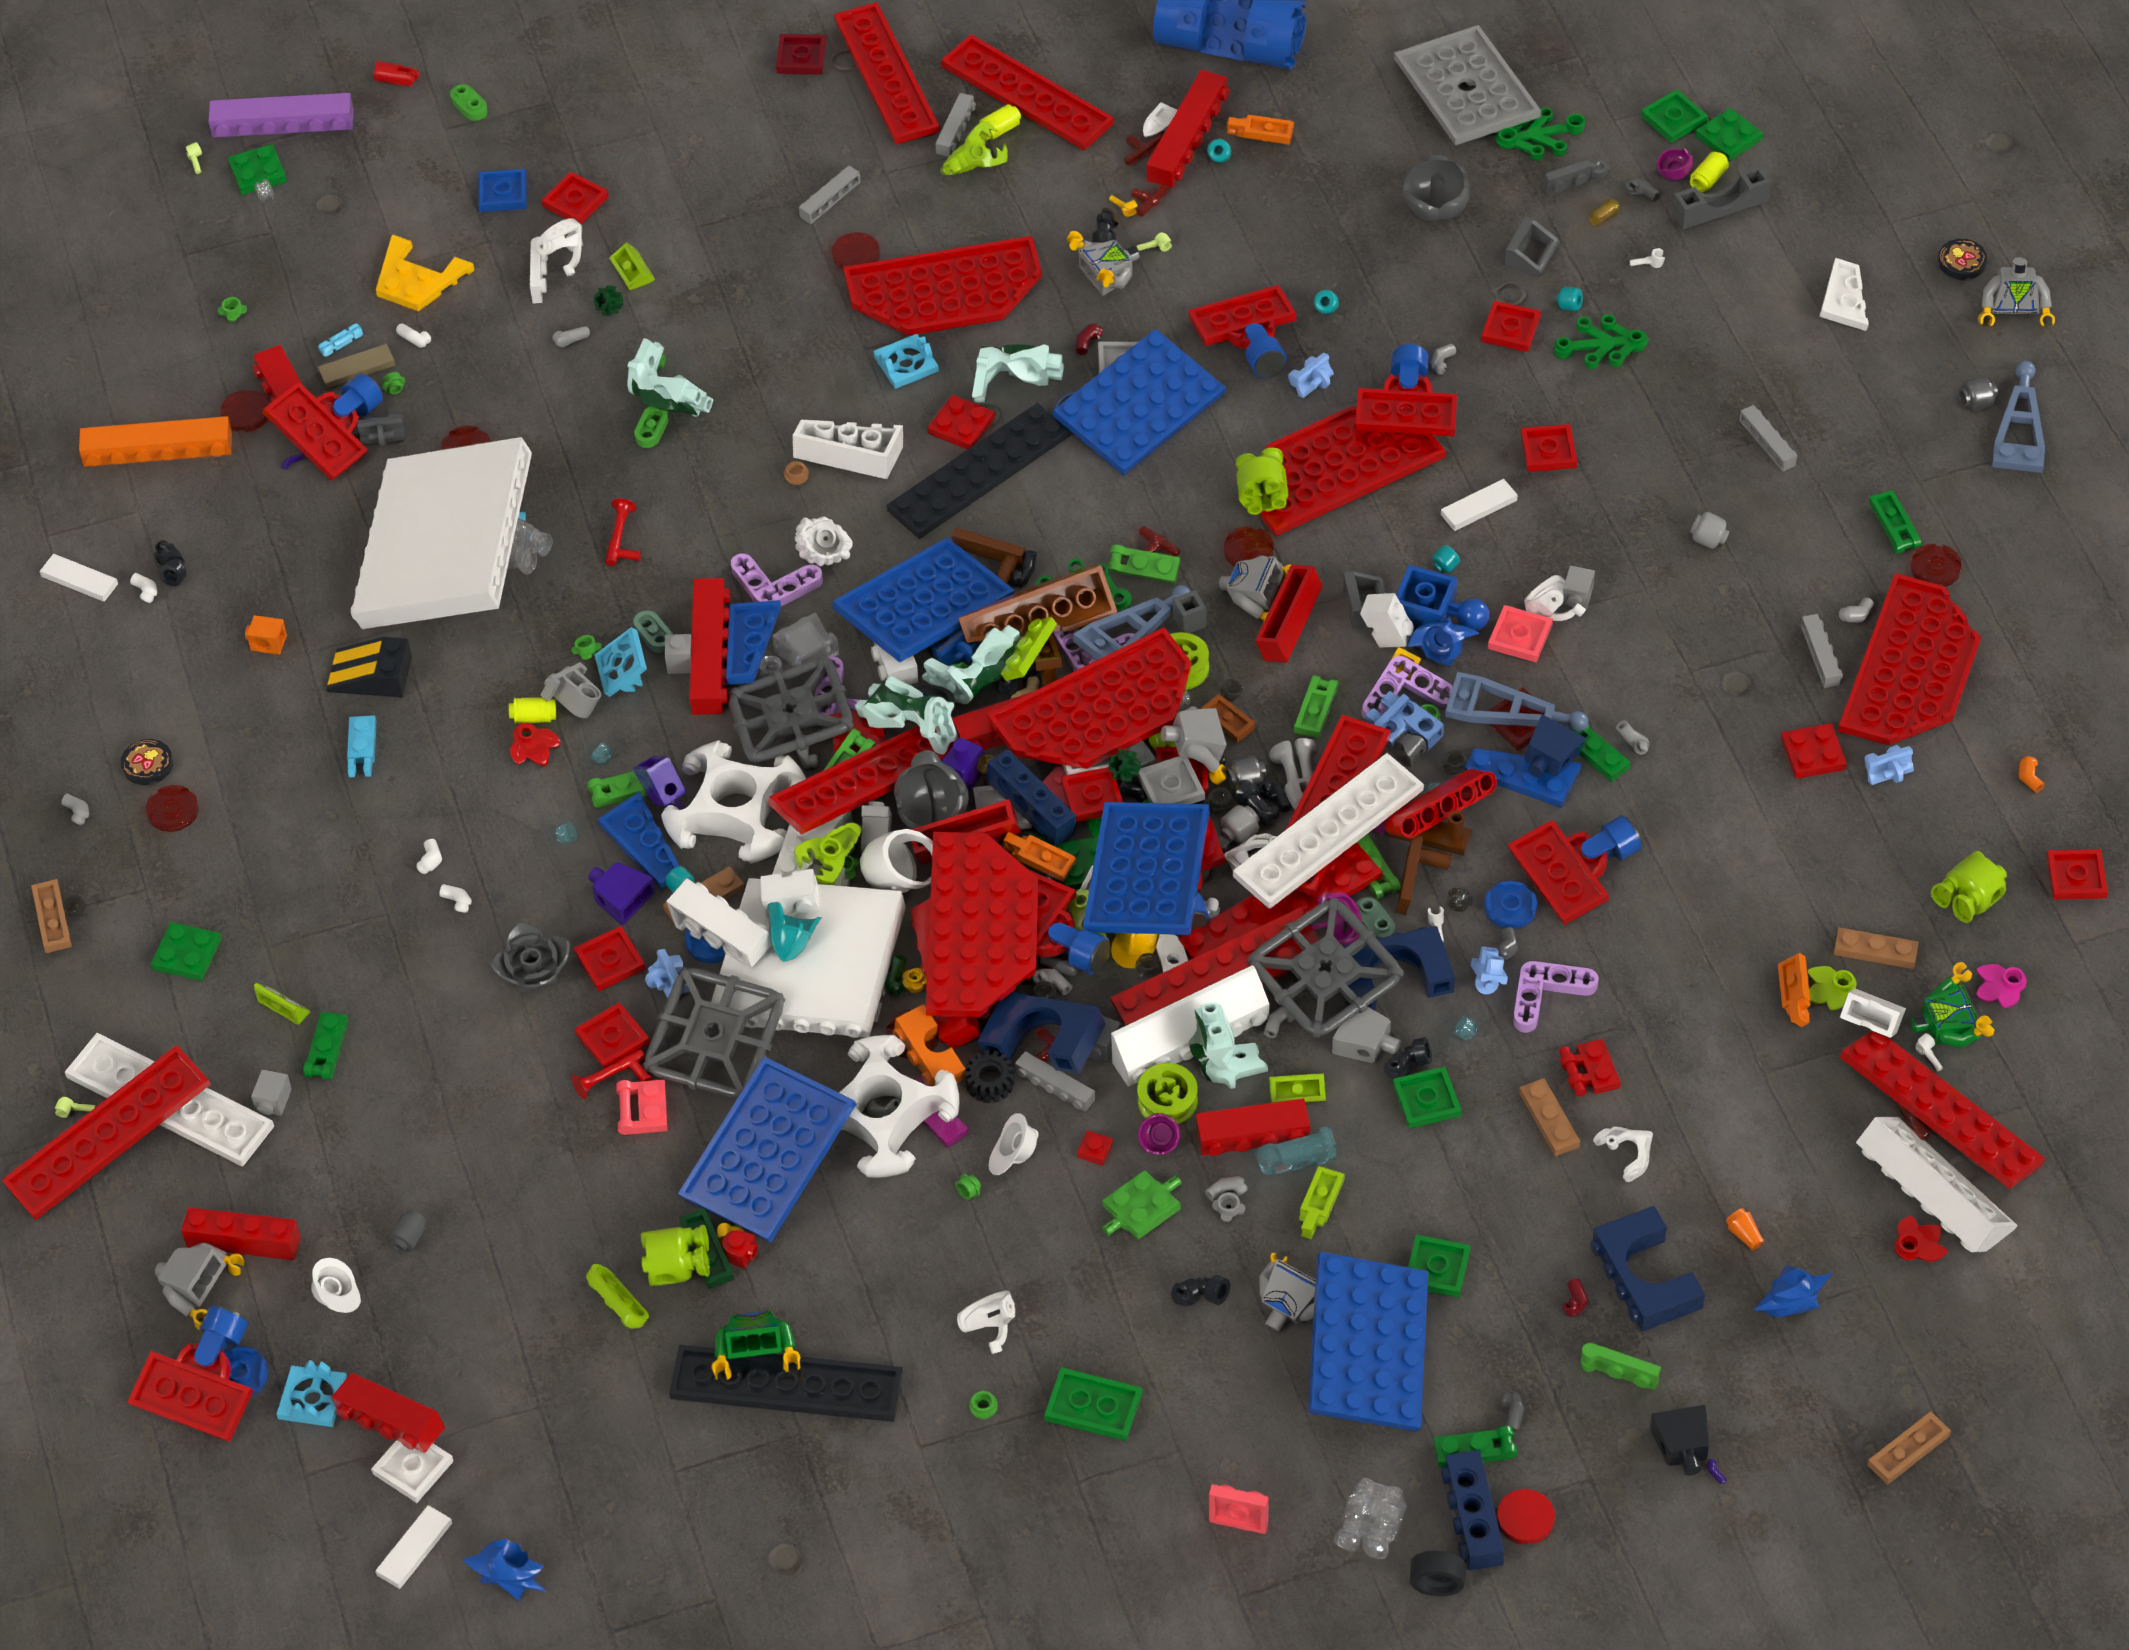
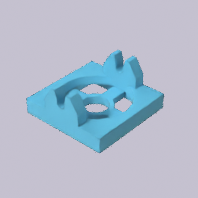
M917 334L873 351L875 360L895 389L939 372L938 364L932 357L930 344H926L925 337L919 338ZM912 348L920 353L911 356L906 355L903 350ZM895 353L898 359L896 363L892 364L889 356ZM902 360H911L913 362L909 367H902L899 363ZM924 360L921 368L915 370L916 363Z
M631 627L595 654L603 692L609 697L619 690L624 692L636 691L634 684L637 686L643 685L640 674L647 670L638 631ZM633 656V665L626 671L627 660ZM616 658H622L621 663L615 667ZM613 670L617 671L618 678L615 680L609 676V673Z
M311 1360L305 1364V1367L291 1366L277 1411V1418L286 1421L333 1427L337 1415L335 1412L336 1407L331 1399L332 1395L323 1394L320 1388L322 1381H326L331 1385L334 1394L346 1380V1373L331 1371L330 1367L324 1362H320V1365L316 1366ZM313 1379L311 1387L306 1390H294L295 1386L301 1381ZM311 1392H317L321 1397L317 1403L309 1404L305 1402L306 1395ZM291 1400L302 1401L305 1408L303 1409L299 1403L293 1406ZM322 1404L328 1405L323 1410L317 1412L316 1408H319Z

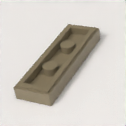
M387 344L321 365L318 367V371L326 389L349 382L358 374L370 375L396 365Z

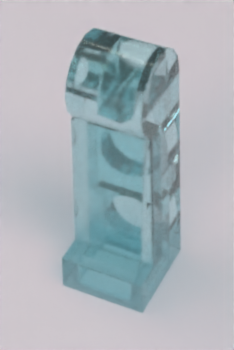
M1329 1125L1319 1128V1133L1279 1144L1263 1145L1257 1149L1255 1155L1261 1173L1265 1175L1280 1174L1336 1161L1337 1145Z

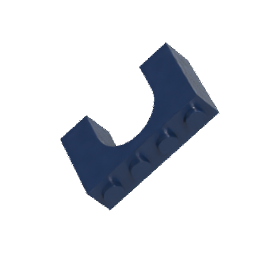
M1437 926L1422 927L1415 931L1395 933L1391 936L1377 939L1395 960L1407 962L1417 969L1428 998L1454 993L1455 976ZM1346 944L1345 946H1343L1344 949L1351 944ZM1368 945L1352 956L1361 967L1374 968L1382 963V960ZM1361 977L1348 986L1358 997H1362L1375 988L1371 978ZM1345 998V1001H1346V1004H1347V1007H1348V1006L1351 1005V1004H1350V1002ZM1377 999L1367 1007L1375 1010Z
M1010 993L998 1002L977 1042L984 1055L986 1050H989V1055H993L994 1051H999V1057L1005 1054L1008 1060L1011 1059L1019 1042L1026 1033L1041 1025L1055 1024L1061 1026L1048 1051L1055 1070L1080 1074L1106 1023L1099 1008L1091 1004L1084 1005L1067 1000L1048 999L1043 996L1035 997L1023 993Z
M1655 1206L1594 1228L1593 1240L1590 1241L1595 1256H1600L1603 1261V1269L1609 1279H1613L1619 1299L1626 1302L1630 1319L1633 1323L1639 1325L1642 1332L1703 1309L1705 1293L1693 1272L1663 1283H1648L1638 1279L1629 1270L1627 1261L1634 1254L1665 1242L1667 1227Z

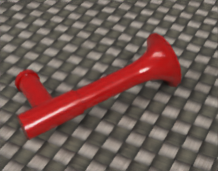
M623 498L614 499L611 502V506L616 510V521L605 563L609 566H615L617 558L640 562L641 550L620 549L626 517L629 513L635 512L637 507L630 500Z
M638 1049L592 1075L578 1077L572 1074L571 1079L576 1092L585 1100L587 1099V1092L592 1086L628 1068L634 1072L640 1082L651 1081L652 1077L640 1065L639 1062L645 1060V1055L641 1049Z

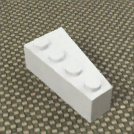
M801 420L793 434V458L884 479L888 478L903 449V425H894V429L882 428V424H872L871 427H857L856 423L847 422V424L840 426L834 425L833 421Z
M852 810L802 835L789 825L773 874L782 873L783 877L792 876L794 871L813 869L814 864L821 865L819 860L814 859L813 855L807 852L810 862L808 864L802 861L800 869L794 859L795 847L807 840L824 837L832 830L853 822Z
M686 879L666 901L676 928L683 931L687 927L691 931V936L697 939L703 936L709 945L715 949L722 946L728 956L751 968L772 945L769 930L762 923H754L749 920L745 912L740 909L734 910L724 898L719 895L713 896L699 882L695 884Z

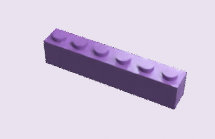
M350 93L210 101L209 125L212 137L353 129L354 109Z

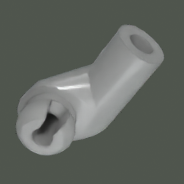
M587 326L565 332L557 331L553 334L552 339L556 346L564 348L576 341L588 338L590 331Z

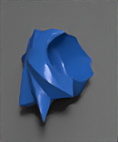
M1448 617L1443 622H1430L1418 627L1410 636L1408 646L1420 647L1427 660L1451 666L1454 659L1460 655L1463 640L1479 633L1466 626L1452 624L1450 617Z
M1785 1265L1779 1278L1772 1282L1770 1292L1753 1310H1765L1764 1312L1768 1315L1786 1317L1816 1308L1820 1309L1817 1296L1832 1273L1812 1276L1809 1272L1800 1268Z
M508 1539L494 1541L488 1544L479 1554L462 1559L473 1570L481 1574L480 1582L482 1584L498 1585L518 1601L525 1589L547 1592L533 1580L544 1566L529 1560L527 1551L522 1552L519 1543L509 1542Z

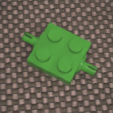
M1144 1170L1103 1199V1207L1113 1217V1220L1102 1226L1104 1234L1109 1237L1116 1230L1122 1228L1129 1231L1139 1240L1181 1210L1180 1202L1170 1194L1172 1190L1182 1184L1179 1177L1174 1175L1165 1183H1161Z

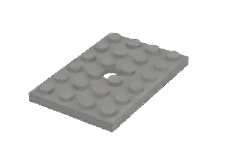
M1479 25L1394 53V60L1454 145L1541 117L1540 108ZM1466 82L1467 85L1476 87L1471 91H1463L1458 88V85Z

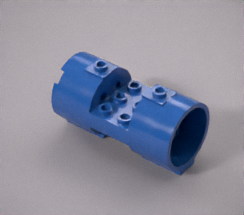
M1158 0L1153 27L1154 42L1160 45L1292 70L1296 64V59H1293V56L1297 55L1298 51H1300L1304 41L1307 14L1302 13V8H1306V1Z

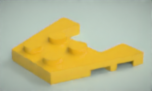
M392 235L376 287L377 297L420 311L442 295L441 291L446 287L456 285L457 280L464 274L470 275L474 271V264L454 257L443 273L433 271L404 260L413 248L412 242Z

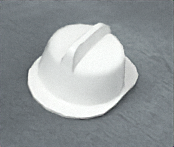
M1015 1113L1008 1119L991 1153L988 1166L989 1171L993 1175L1004 1173L1013 1163L1020 1164L1026 1161L1036 1148L1038 1131L1027 1125L1026 1118L1022 1114Z
M324 1258L318 1261L312 1270L313 1281L311 1287L314 1298L319 1303L326 1305L336 1312L348 1313L356 1310L360 1305L361 1299L350 1268L345 1263L334 1258Z

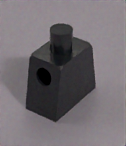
M1705 1405L1652 1413L1650 1431L1666 1464L1669 1466L1682 1464L1685 1475L1698 1474L1701 1471L1699 1461L1707 1459L1709 1451Z

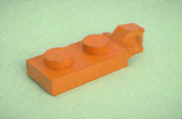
M1247 115L1246 118L1242 119L1229 117L1227 124V134L1289 145L1294 129L1293 121Z
M1008 832L1003 840V848L1011 852L1014 858L1064 882L1076 863L1075 856L1032 835L1020 838Z
M1798 953L1779 963L1778 973L1782 1008L1790 1016L1791 1022L1796 1023L1799 1027H1803L1809 1024L1807 1008L1810 1007V993L1806 958L1801 953Z

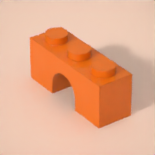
M923 1004L896 1018L893 1033L905 1044L908 1050L907 1056L913 1066L917 1065L922 1072L921 1078L926 1086H935V1076L940 1070H947L954 1074L956 1083L964 1080L965 1068L952 1047L943 1052L936 1053L930 1051L925 1046L928 1040L936 1037L938 1025L932 1016H926V1007Z

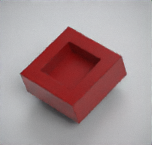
M1087 1130L1077 1151V1157L1103 1166L1113 1145V1138Z

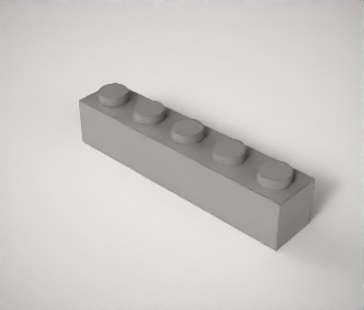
M963 93L959 94L936 141V154L949 157L956 150L957 141H960L961 133L965 131L966 123L971 118V112L975 110L974 96Z
M851 166L843 169L830 182L822 186L818 192L800 205V218L812 224L861 183L860 172Z
M1754 405L1741 410L1739 421L1781 471L1784 472L1796 466V452L1788 446L1786 440L1782 439L1779 432L1771 426V423L1765 419L1761 411Z
M1818 614L1803 616L1801 629L1823 687L1839 686L1843 675L1841 669H1838V661L1833 655V647L1828 642V634L1824 632L1823 621L1819 619Z
M1026 1051L1015 1063L1016 1073L1020 1077L1029 1079L1034 1085L1043 1087L1048 1093L1057 1095L1062 1101L1071 1103L1076 1109L1086 1112L1095 1101V1091L1063 1072L1055 1070L1054 1067Z

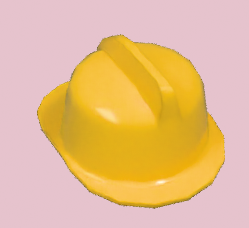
M1117 933L1111 947L1112 958L1118 965L1124 968L1133 969L1143 966L1152 957L1159 940V934Z

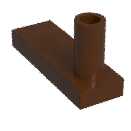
M955 527L952 533L953 542L968 553L1001 562L996 576L1006 584H1009L1015 568H1022L1026 551L1025 547Z
M1052 633L1034 660L1036 671H1041L1043 687L1057 680L1056 668L1062 667L1061 656Z
M1454 811L1449 814L1448 823L1440 822L1418 834V836L1423 837V846L1464 856L1472 829L1464 828V815L1459 811ZM1388 833V837L1411 842L1412 839Z
M1417 835L1413 837L1408 848L1396 913L1407 914L1412 899L1418 863L1448 870L1452 855L1422 848V836Z

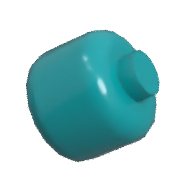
M1215 139L1210 142L1207 153L1212 161L1224 163L1231 157L1232 149L1227 141Z
M1563 287L1557 294L1556 301L1561 310L1576 312L1582 306L1583 294L1579 288Z
M1321 290L1314 298V307L1322 314H1332L1339 306L1338 296L1330 290Z
M1443 545L1432 555L1433 567L1438 572L1443 571L1448 574L1459 565L1460 557L1451 547Z
M678 866L667 874L666 886L674 893L686 879L695 883V879L685 867Z

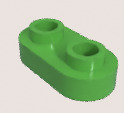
M458 85L451 90L452 104L467 119L478 121L486 117L488 110L485 100L470 86Z
M651 406L644 410L634 432L636 443L639 446L650 448L658 444L669 421L668 412Z

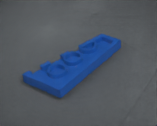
M780 600L730 604L726 675L728 685L754 682L781 610Z
M1476 748L1472 752L1464 771L1472 768L1492 772L1497 778L1498 786L1562 808L1581 770V763L1571 762L1558 776H1552L1544 772L1541 777H1534L1528 771L1530 763L1524 759L1525 755Z
M638 792L598 818V824L645 874L653 877V882L662 890L666 887L667 874L673 868L678 867L679 864L663 839V834L655 824L641 793Z

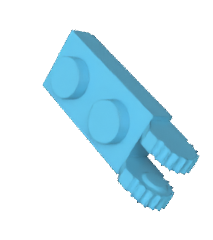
M375 716L349 717L347 751L349 777L356 776V764L364 763L363 772L365 776L372 775L376 742Z

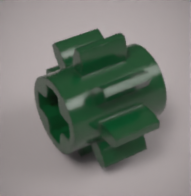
M616 286L598 288L599 292L594 297L595 309L602 310V315L604 316L619 314V310L624 304L622 292H617Z
M1118 749V754L1111 756L1108 769L1114 773L1113 779L1131 782V777L1139 775L1141 761L1135 758L1136 752Z

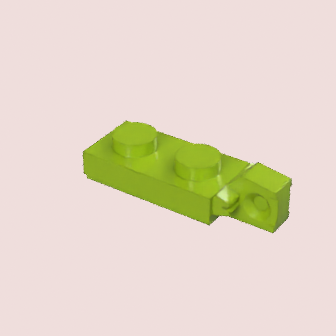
M1318 1166L1300 1208L1299 1220L1304 1221L1301 1227V1237L1312 1240L1317 1226L1323 1227L1325 1222H1327L1345 1180V1174Z

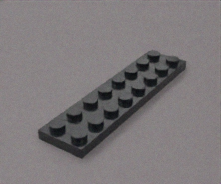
M1036 403L888 503L887 511L918 539H921L1070 437V430L1039 403Z
M679 1345L669 1392L670 1399L895 1422L903 1367L800 1357V1369H797L796 1363L790 1362L788 1363V1372H786L783 1368V1355L765 1354L726 1359L731 1370V1377L727 1379L725 1371H720L717 1375L718 1380H716L712 1370V1364L717 1360L715 1358V1348Z

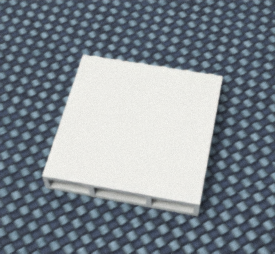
M749 878L739 909L747 914L749 920L754 923L760 922L769 930V917H766L761 898V879ZM818 884L819 910L787 915L800 919L822 917L805 949L795 959L782 962L775 953L773 945L770 946L752 968L725 954L720 971L721 975L728 977L731 975L738 976L742 981L768 987L783 994L785 1002L783 1012L776 1027L777 1031L783 1029L800 1033L815 1032L825 1035H847L853 1038L870 1037L906 908L902 892ZM716 984L711 1000L712 1003L719 1004L725 990L724 986ZM737 990L734 992L729 1007L743 1011L766 998ZM772 1008L747 1020L745 1027L765 1028Z

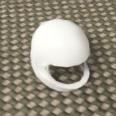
M910 829L884 833L872 840L864 849L860 858L861 872L865 880L874 889L901 891L904 893L910 889L930 886L931 877L925 882L915 881L917 878L916 863L912 853L903 843L918 841L932 855L933 841L922 833Z

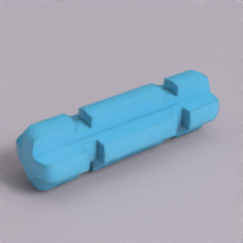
M354 323L348 327V330L344 329L330 337L328 342L325 340L318 345L320 353L324 357L329 356L333 353V350L337 351L351 343L353 338L356 340L363 335L362 329L357 323Z

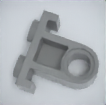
M579 662L571 667L566 666L557 674L552 673L544 681L545 687L540 696L547 702L554 697L575 716L587 718L598 703L601 692L584 676L587 668Z
M869 802V806L862 805L861 855L872 840L884 833L891 832L893 815L889 807L884 806L885 803Z

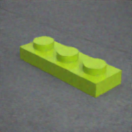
M1052 617L1041 620L1036 619L1029 624L1027 633L1017 643L1015 652L1006 660V666L1001 672L1006 681L1025 676L1057 625Z

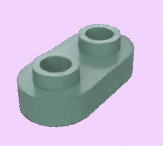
M652 611L639 612L634 617V628L638 631V635L653 652H665V635H672V632L656 613Z
M1364 897L1355 903L1360 911L1362 923L1368 930L1372 929L1374 931L1376 939L1395 934L1394 921L1376 899Z

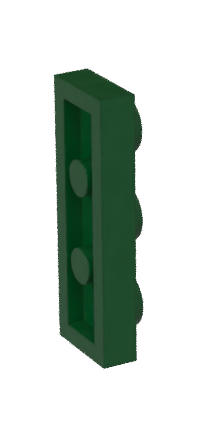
M705 1208L679 1217L682 1228L691 1227L694 1230L696 1227H700V1225H705L707 1229L709 1251L706 1252L709 1259L710 1275L709 1277L703 1276L708 1289L734 1280L733 1271ZM694 1244V1246H692V1251H693V1252H694V1250L696 1249L695 1244Z

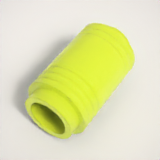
M1007 104L984 117L979 123L986 121L998 131L989 130L990 137L983 132L979 134L985 141L989 139L992 141L1020 124L1019 119L1021 115L1019 110L1015 106L1012 107Z
M1711 152L1691 174V186L1696 187L1701 193L1709 191L1729 168L1727 157L1720 152Z
M543 697L514 698V703H509V719H514L515 724L551 723V720H556V700L551 699L547 702Z

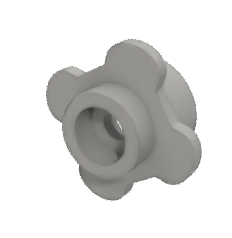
M1232 1192L1222 1194L1218 1200H1214L1212 1203V1208L1220 1213L1221 1220L1224 1222H1229L1232 1220V1217L1237 1214L1242 1215L1245 1212V1205L1240 1204L1238 1196Z

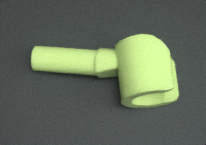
M195 142L186 146L189 160L193 163L195 173L200 174L201 169L197 157L202 155V151L198 143Z
M1162 232L1155 237V240L1137 245V249L1141 251L1159 246L1161 251H1168L1172 248V244L1168 235Z
M62 1097L55 1106V1114L59 1117L67 1118L71 1110L91 1111L95 1108V1105L78 1104L67 1097Z

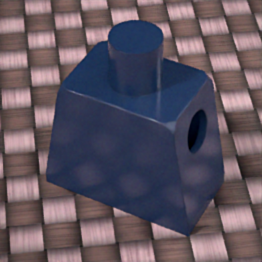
M1542 714L1524 758L1530 763L1528 767L1529 773L1534 777H1541L1544 772L1552 776H1558L1579 756L1586 738Z

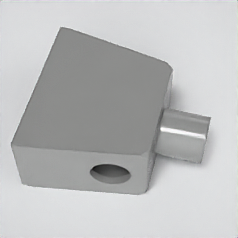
M1367 1007L1366 1011L1363 1013L1358 1012L1339 1026L1333 1037L1332 1054L1374 1063L1382 1050L1390 1054H1396L1400 1048L1401 1040L1390 1036L1391 1021L1387 1017Z

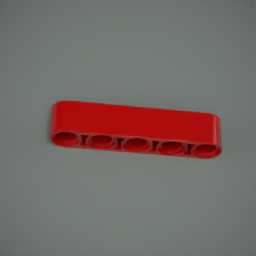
M1468 769L1405 804L1385 820V829L1391 835L1413 838L1447 819L1451 812L1461 811L1490 795L1496 788L1497 778L1494 773L1489 771Z

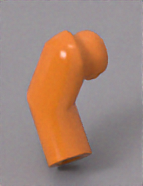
M2025 756L2019 763V779L2035 793H2038L2045 785L2035 775V767L2038 766V761L2034 757Z

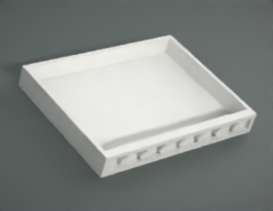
M522 437L387 459L386 468L383 471L381 489L378 492L377 506L374 509L372 527L369 530V540L365 547L364 561L360 568V578L355 589L356 595L351 606L352 618L357 621L362 629L499 609L532 455Z

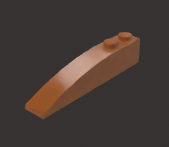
M1095 563L1003 598L963 615L958 620L966 642L983 641L986 634L993 628L1002 631L1007 625L1018 630L1020 636H1024L1032 621L1052 617L1057 623L1053 632H1065L1083 627L1118 612L1102 566Z

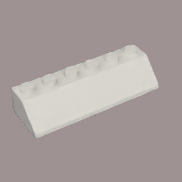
M1252 965L1112 1032V1064L1127 1086L1138 1083L1142 1074L1152 1066L1161 1063L1177 1064L1194 1057L1189 1048V1040L1193 1037L1197 1028L1194 1010L1201 1008L1202 1004L1217 1002V1004L1222 1005L1234 1037L1239 1036L1243 1031L1253 1026L1263 1024L1269 1017V1002L1255 967Z
M1875 1117L1856 1143L1863 1149V1155L1882 1166L1881 1171L1886 1176L1896 1179L1902 1185L1901 1189L1907 1195L1917 1198L1922 1203L1920 1205L1921 1208L1928 1214L1935 1215L1941 1221L1940 1225L1947 1232L1955 1233L1961 1239V1245L1968 1251L1986 1252L2018 1226L1899 1117Z

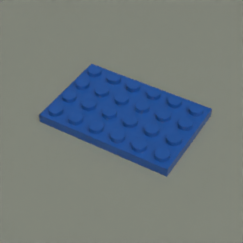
M1155 328L1055 408L1053 416L1124 476L1224 395L1226 387Z
M947 537L833 601V609L900 663L960 629L959 617L1011 596L1015 593V590Z
M1104 802L1083 928L1096 933L1190 935L1209 820V804Z
M763 1057L678 1195L682 1199L702 1209L705 1208L706 1211L771 1243L857 1105L856 1102L775 1061Z
M1324 1252L1318 1254L1308 1413L1419 1431L1422 1417L1428 1271Z

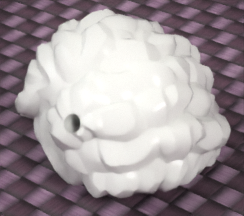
M824 516L811 520L803 518L796 527L795 541L797 544L795 548L800 551V557L806 559L809 563H816L818 566H823L824 564L831 565L839 563L841 558L848 559L850 557L849 550L852 548V540L842 530V527L834 524L831 519Z

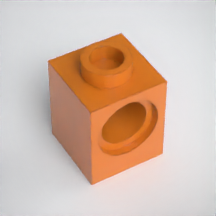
M254 615L251 625H247L245 630V639L249 642L250 650L280 655L287 637L283 619Z

